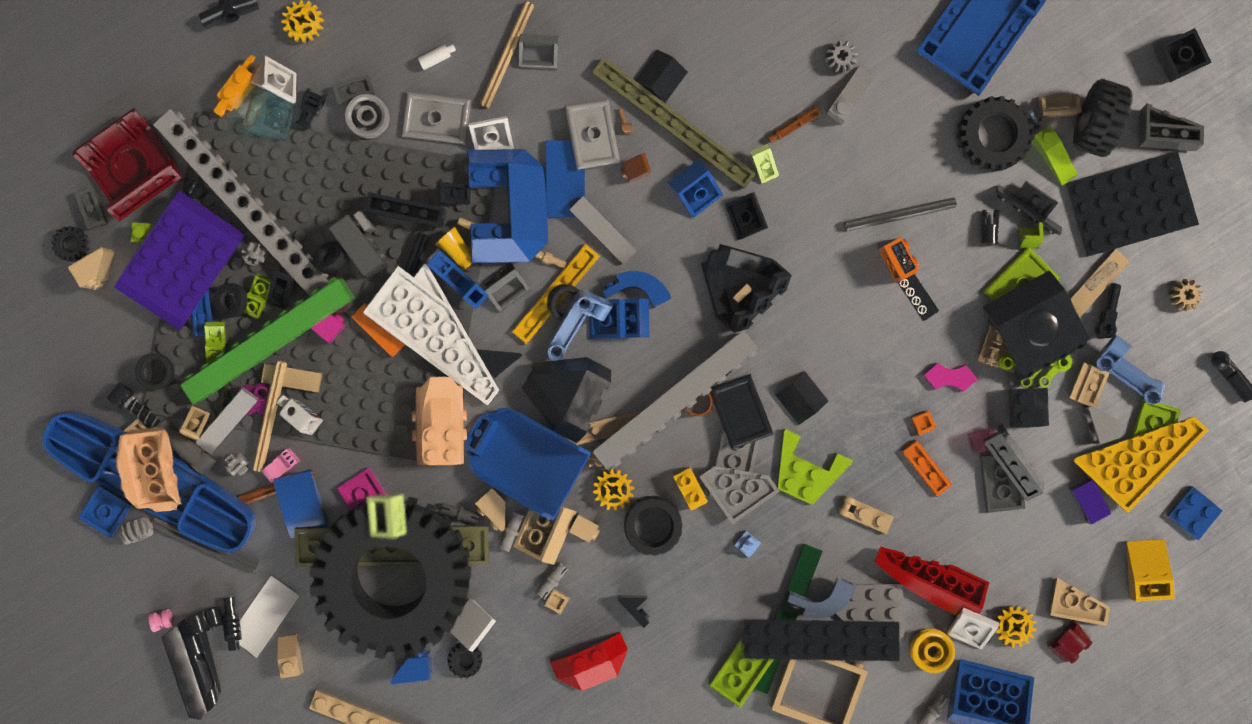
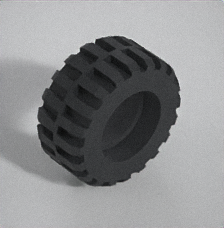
M1106 79L1097 80L1092 85L1083 101L1082 113L1077 117L1074 128L1073 145L1077 150L1099 157H1106L1111 154V151L1115 149L1123 134L1131 111L1133 94L1129 87Z

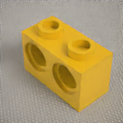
M690 466L673 475L691 511L708 502Z

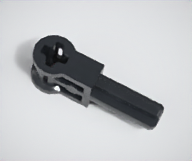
M1117 283L1110 284L1105 308L1101 311L1099 323L1095 327V334L1101 339L1112 338L1117 332L1115 324L1118 312H1116L1121 291V285ZM1103 327H1106V329H1108L1109 332L1106 333L1105 331H1103Z

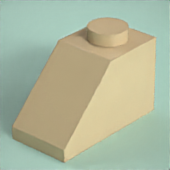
M192 406L179 433L198 441L210 413Z
M297 634L278 637L277 660L281 679L299 676L304 672Z

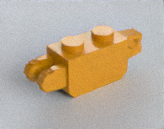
M250 55L242 66L239 65L218 92L216 100L218 105L213 111L220 117L227 110L231 112L233 109L239 108L255 87L251 80L259 64L252 73L248 71L255 61V56Z

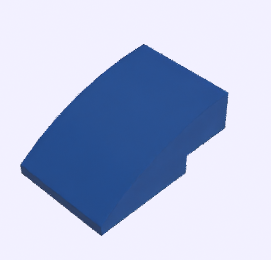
M610 299L608 301L612 303L613 307L604 321L589 316L590 339L650 337L649 299Z
M311 469L273 480L290 538L295 537L294 529L328 528V519L323 507V500Z

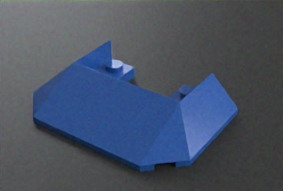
M525 149L467 150L469 188H507L509 223L470 225L472 263L530 262L548 244L545 167Z

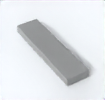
M583 196L569 209L622 264L636 252L635 248Z
M242 387L201 434L195 444L211 455L257 402L258 398Z

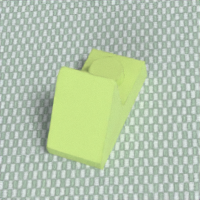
M768 144L750 152V160L762 184L779 176Z

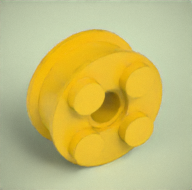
M928 628L921 630L913 637L910 644V655L914 663L923 671L939 673L946 670L952 664L955 657V647L952 640L945 633L938 629ZM931 646H936L937 652L934 655L928 654V649Z

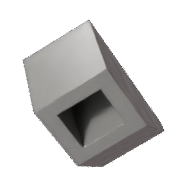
M1092 406L1084 407L1083 417L1085 422L1089 423L1091 429L1089 430L1091 440L1095 441V444H1103L1122 437L1116 418Z

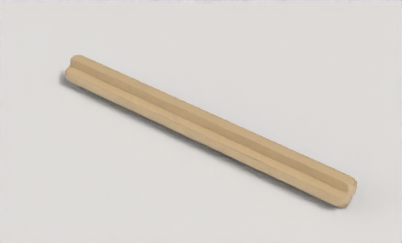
M525 1L481 98L480 105L482 107L489 108L519 42L520 34L523 33L534 8L531 2Z
M278 360L274 366L252 469L257 472H261L265 466L278 407L277 401L280 398L287 363Z

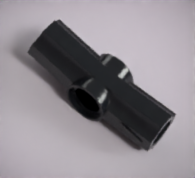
M219 0L217 6L200 13L199 17L207 30L223 22L233 23L241 15L259 10L257 0Z

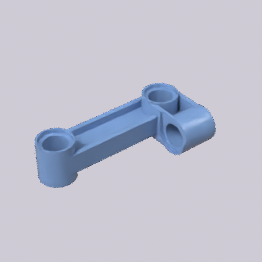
M587 290L578 291L552 337L546 343L549 358L554 361L561 360L586 316H592L604 321L613 307L612 303ZM588 299L587 303H580L581 300ZM554 347H559V348H560V349L557 350V351H552V350H551V349L554 348Z
M1114 335L1100 351L1097 359L1098 368L1110 372L1144 396L1147 403L1158 404L1164 393V383L1151 378L1124 359L1123 356L1132 348V345L1119 336Z

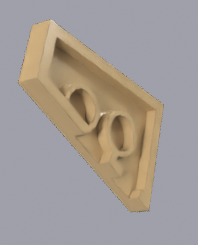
M1055 577L1049 609L1050 616L1107 626L1110 613L1109 606Z

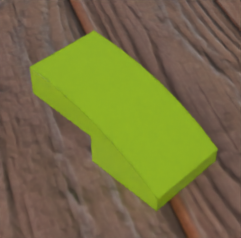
M205 322L206 363H214L217 361L215 357L226 352L225 322Z

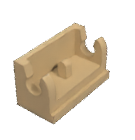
M1079 94L1037 97L1039 117L1077 116L1082 113Z

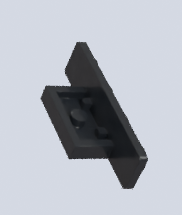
M1027 180L1015 195L1001 185H998L996 194L1000 200L1013 204L1015 210L1029 215V219L1034 223L1043 222L1045 230L1049 233H1055L1058 236L1062 233V227L1048 218L1049 214L1058 204V201Z

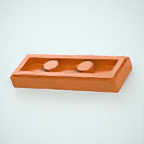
M364 303L351 317L389 355L394 357L406 344L363 312L368 307Z
M918 440L913 441L901 451L936 497L952 486Z

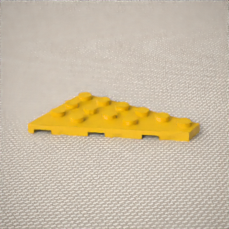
M1190 417L1080 455L1072 461L1093 479L1126 513H1129L1205 435L1208 429L1196 417Z

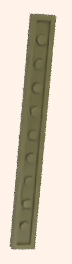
M605 57L593 70L592 73L743 189L747 187L756 175L753 170Z

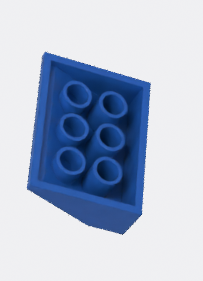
M960 659L950 696L947 720L960 724H1030L1034 677Z

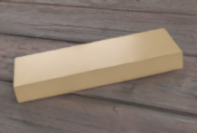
M264 364L261 383L271 384L275 365ZM286 367L282 386L319 392L322 373Z

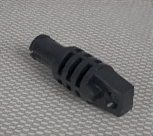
M236 597L223 598L225 615L222 618L224 640L228 642L229 651L239 650V640H242L240 615L236 612Z

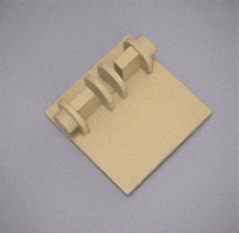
M990 325L978 361L999 368L997 365L999 356L1003 354L1010 355L996 327ZM1008 359L1004 362L1005 366L1010 364ZM1013 366L1012 369H1010V370H1005V371L1014 373V372H1015V366Z

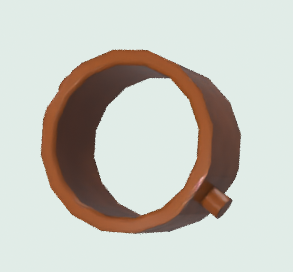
M707 394L709 397V406L707 410H705L704 412L698 414L691 412L687 407H685V409L688 411L689 414H692L694 416H702L707 414L708 412L711 414L713 411L711 410V394Z

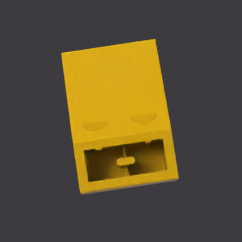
M1165 539L1126 541L1129 598L1134 601L1175 599L1174 580Z

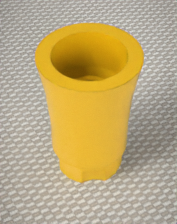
M455 227L435 244L457 266L459 265L463 271L472 264L471 249Z

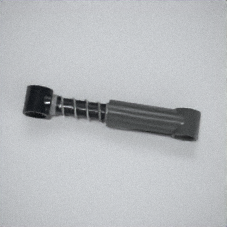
M118 382L106 397L116 407L130 410V414H135L138 420L141 419L144 422V425H148L151 428H163L168 433L171 449L189 462L190 466L198 473L206 475L216 463L217 459L212 454L210 455L187 436L180 434V431L167 420L161 421L158 419V416L151 413V410L148 411L144 405L138 403L134 397V392L123 383Z

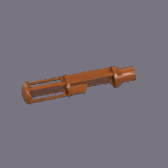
M815 105L774 130L773 134L767 137L769 142L773 143L776 140H781L820 116V108Z

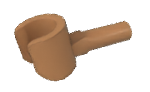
M619 108L622 133L632 134V123H626L623 109Z

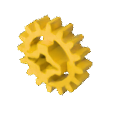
M300 0L299 5L292 2L293 7L287 6L288 13L282 14L286 19L282 20L281 23L287 25L283 30L289 32L288 36L290 38L295 36L294 40L296 42L300 38L303 43H306L307 38L314 41L313 35L319 37L320 35L317 31L324 29L320 25V23H324V19L319 18L323 13L317 11V5L312 6L310 1L304 4V1ZM311 12L315 16V21L311 20L310 18ZM305 18L307 22L301 25L298 20H304ZM291 22L296 25L295 31L291 27Z
M611 469L610 474L603 471L604 477L598 476L597 478L600 482L594 483V486L598 487L596 490H593V493L598 494L595 500L602 501L600 503L601 507L606 504L607 510L613 506L614 510L617 511V506L619 505L624 509L623 503L630 504L631 502L628 497H634L630 490L635 488L629 485L633 480L626 479L627 473L623 476L620 475L621 470L614 473L613 469ZM610 477H618L617 481L614 482L607 480ZM624 482L627 487L626 495L622 492L621 486L624 484ZM602 485L606 488L604 497L601 494ZM617 485L619 494H610L609 486L614 487ZM612 498L621 500L615 503L609 502Z
M1009 605L1008 611L1001 609L1002 615L996 614V617L999 619L996 622H999V626L995 633H1000L997 638L999 640L1004 639L1003 644L1005 645L1010 642L1012 648L1015 647L1016 643L1019 647H1022V642L1029 644L1028 637L1034 638L1031 632L1037 630L1032 627L1036 623L1035 620L1030 619L1033 614L1027 613L1026 608H1022L1020 611V606L1018 605L1015 606V609ZM1012 614H1020L1022 616L1014 618ZM1013 623H1016V624H1017V625H1016V627H1017L1016 630L1013 629V625H1012ZM1012 635H1016V636H1018L1019 638L1011 639V638H1008V637H1009V636L1011 637Z

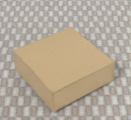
M746 284L732 299L739 303L752 288Z
M553 588L544 606L561 615L570 597Z

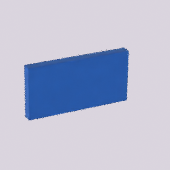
M546 140L547 218L576 217L569 209L582 196L585 198V169L577 170L571 140Z

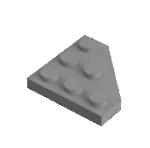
M713 466L699 476L732 524L780 492L769 475Z

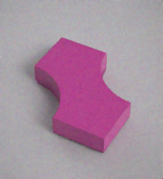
M936 363L923 375L935 390L945 385H952L964 392L978 380L966 365L957 369H948Z

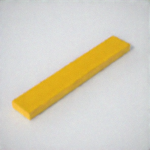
M585 244L514 328L512 333L527 344L552 315L547 307V297L550 291L561 284H570L575 287L600 256ZM564 292L557 298L556 308L570 292Z

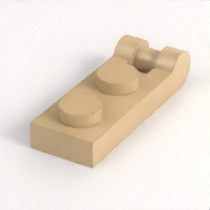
M846 495L844 496L842 508H839L837 513L887 534L894 516ZM851 504L856 506L853 513L849 512Z

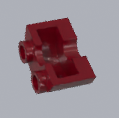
M1072 620L1064 628V631L1055 637L1047 647L1063 662L1069 661L1072 664L1078 660V654L1083 649H1088L1093 642L1090 640V634L1075 620Z

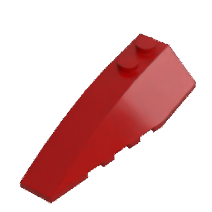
M880 546L875 563L915 594L957 616L963 608L978 614L981 613L990 582L953 565L943 566L938 561H924L919 556H905L904 552Z

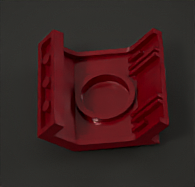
M132 108L72 151L73 157L90 172L110 203L106 205L107 211L119 222L182 178L177 163L146 117H143L135 108Z

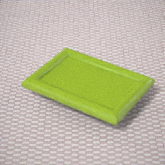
M1026 248L983 292L994 301L1049 270L1057 280L1061 277L1032 248Z

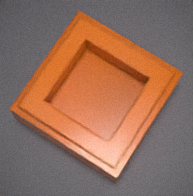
M929 410L911 417L918 435L937 428Z

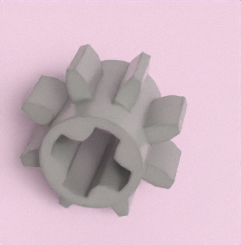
M250 242L249 246L244 245L241 251L243 253L242 258L249 265H258L259 261L263 263L266 258V249L259 242Z
M232 453L225 459L227 464L224 467L233 476L237 474L241 476L248 470L246 465L249 462L241 453L236 455Z

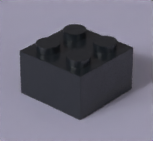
M1196 28L1154 48L1170 83L1212 63Z

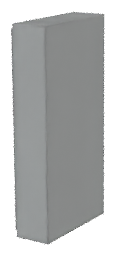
M358 211L354 214L366 232L371 234L375 231L376 228L364 213Z

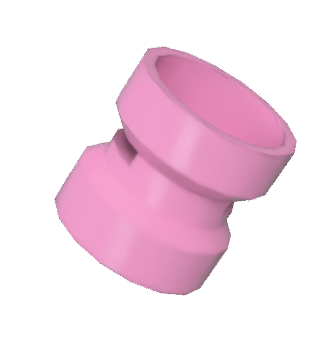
M170 609L162 610L159 614L153 612L148 615L149 625L153 632L160 631L164 627L168 629L174 626Z

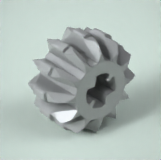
M838 40L837 46L832 43L830 45L832 50H826V54L829 56L825 58V61H831L828 68L835 66V73L839 71V68H841L842 73L846 72V68L851 71L853 69L852 64L857 63L854 57L858 56V52H852L855 48L854 45L850 48L847 47L848 41L842 46L841 40ZM840 53H843L842 56H846L843 61L838 59Z
M144 517L127 522L118 529L123 543L128 545L144 540L154 533L149 518Z

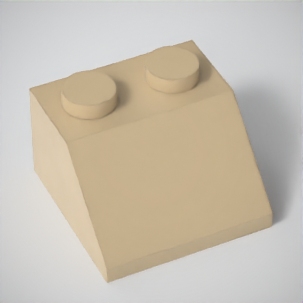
M101 247L68 267L79 287L96 290L104 285L103 282L108 280L115 254L113 250Z

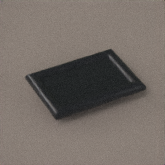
M751 374L711 388L710 394L731 450L774 435Z

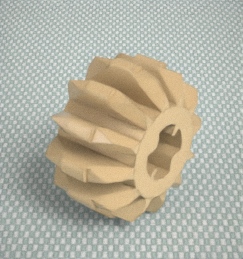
M1186 278L1182 282L1176 281V287L1170 288L1174 294H1170L1169 297L1175 299L1171 304H1178V310L1184 308L1185 311H1190L1191 308H1197L1196 303H1202V300L1198 297L1204 293L1198 292L1201 285L1195 286V280L1189 282Z

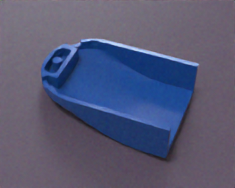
M498 408V410L490 413L487 412L479 417L470 428L465 442L467 464L475 476L537 514L553 521L591 455V452L524 414L509 408Z

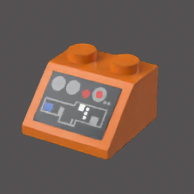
M900 237L878 249L896 283L919 271V263L915 256L912 257L909 253L910 246L905 239L902 240Z

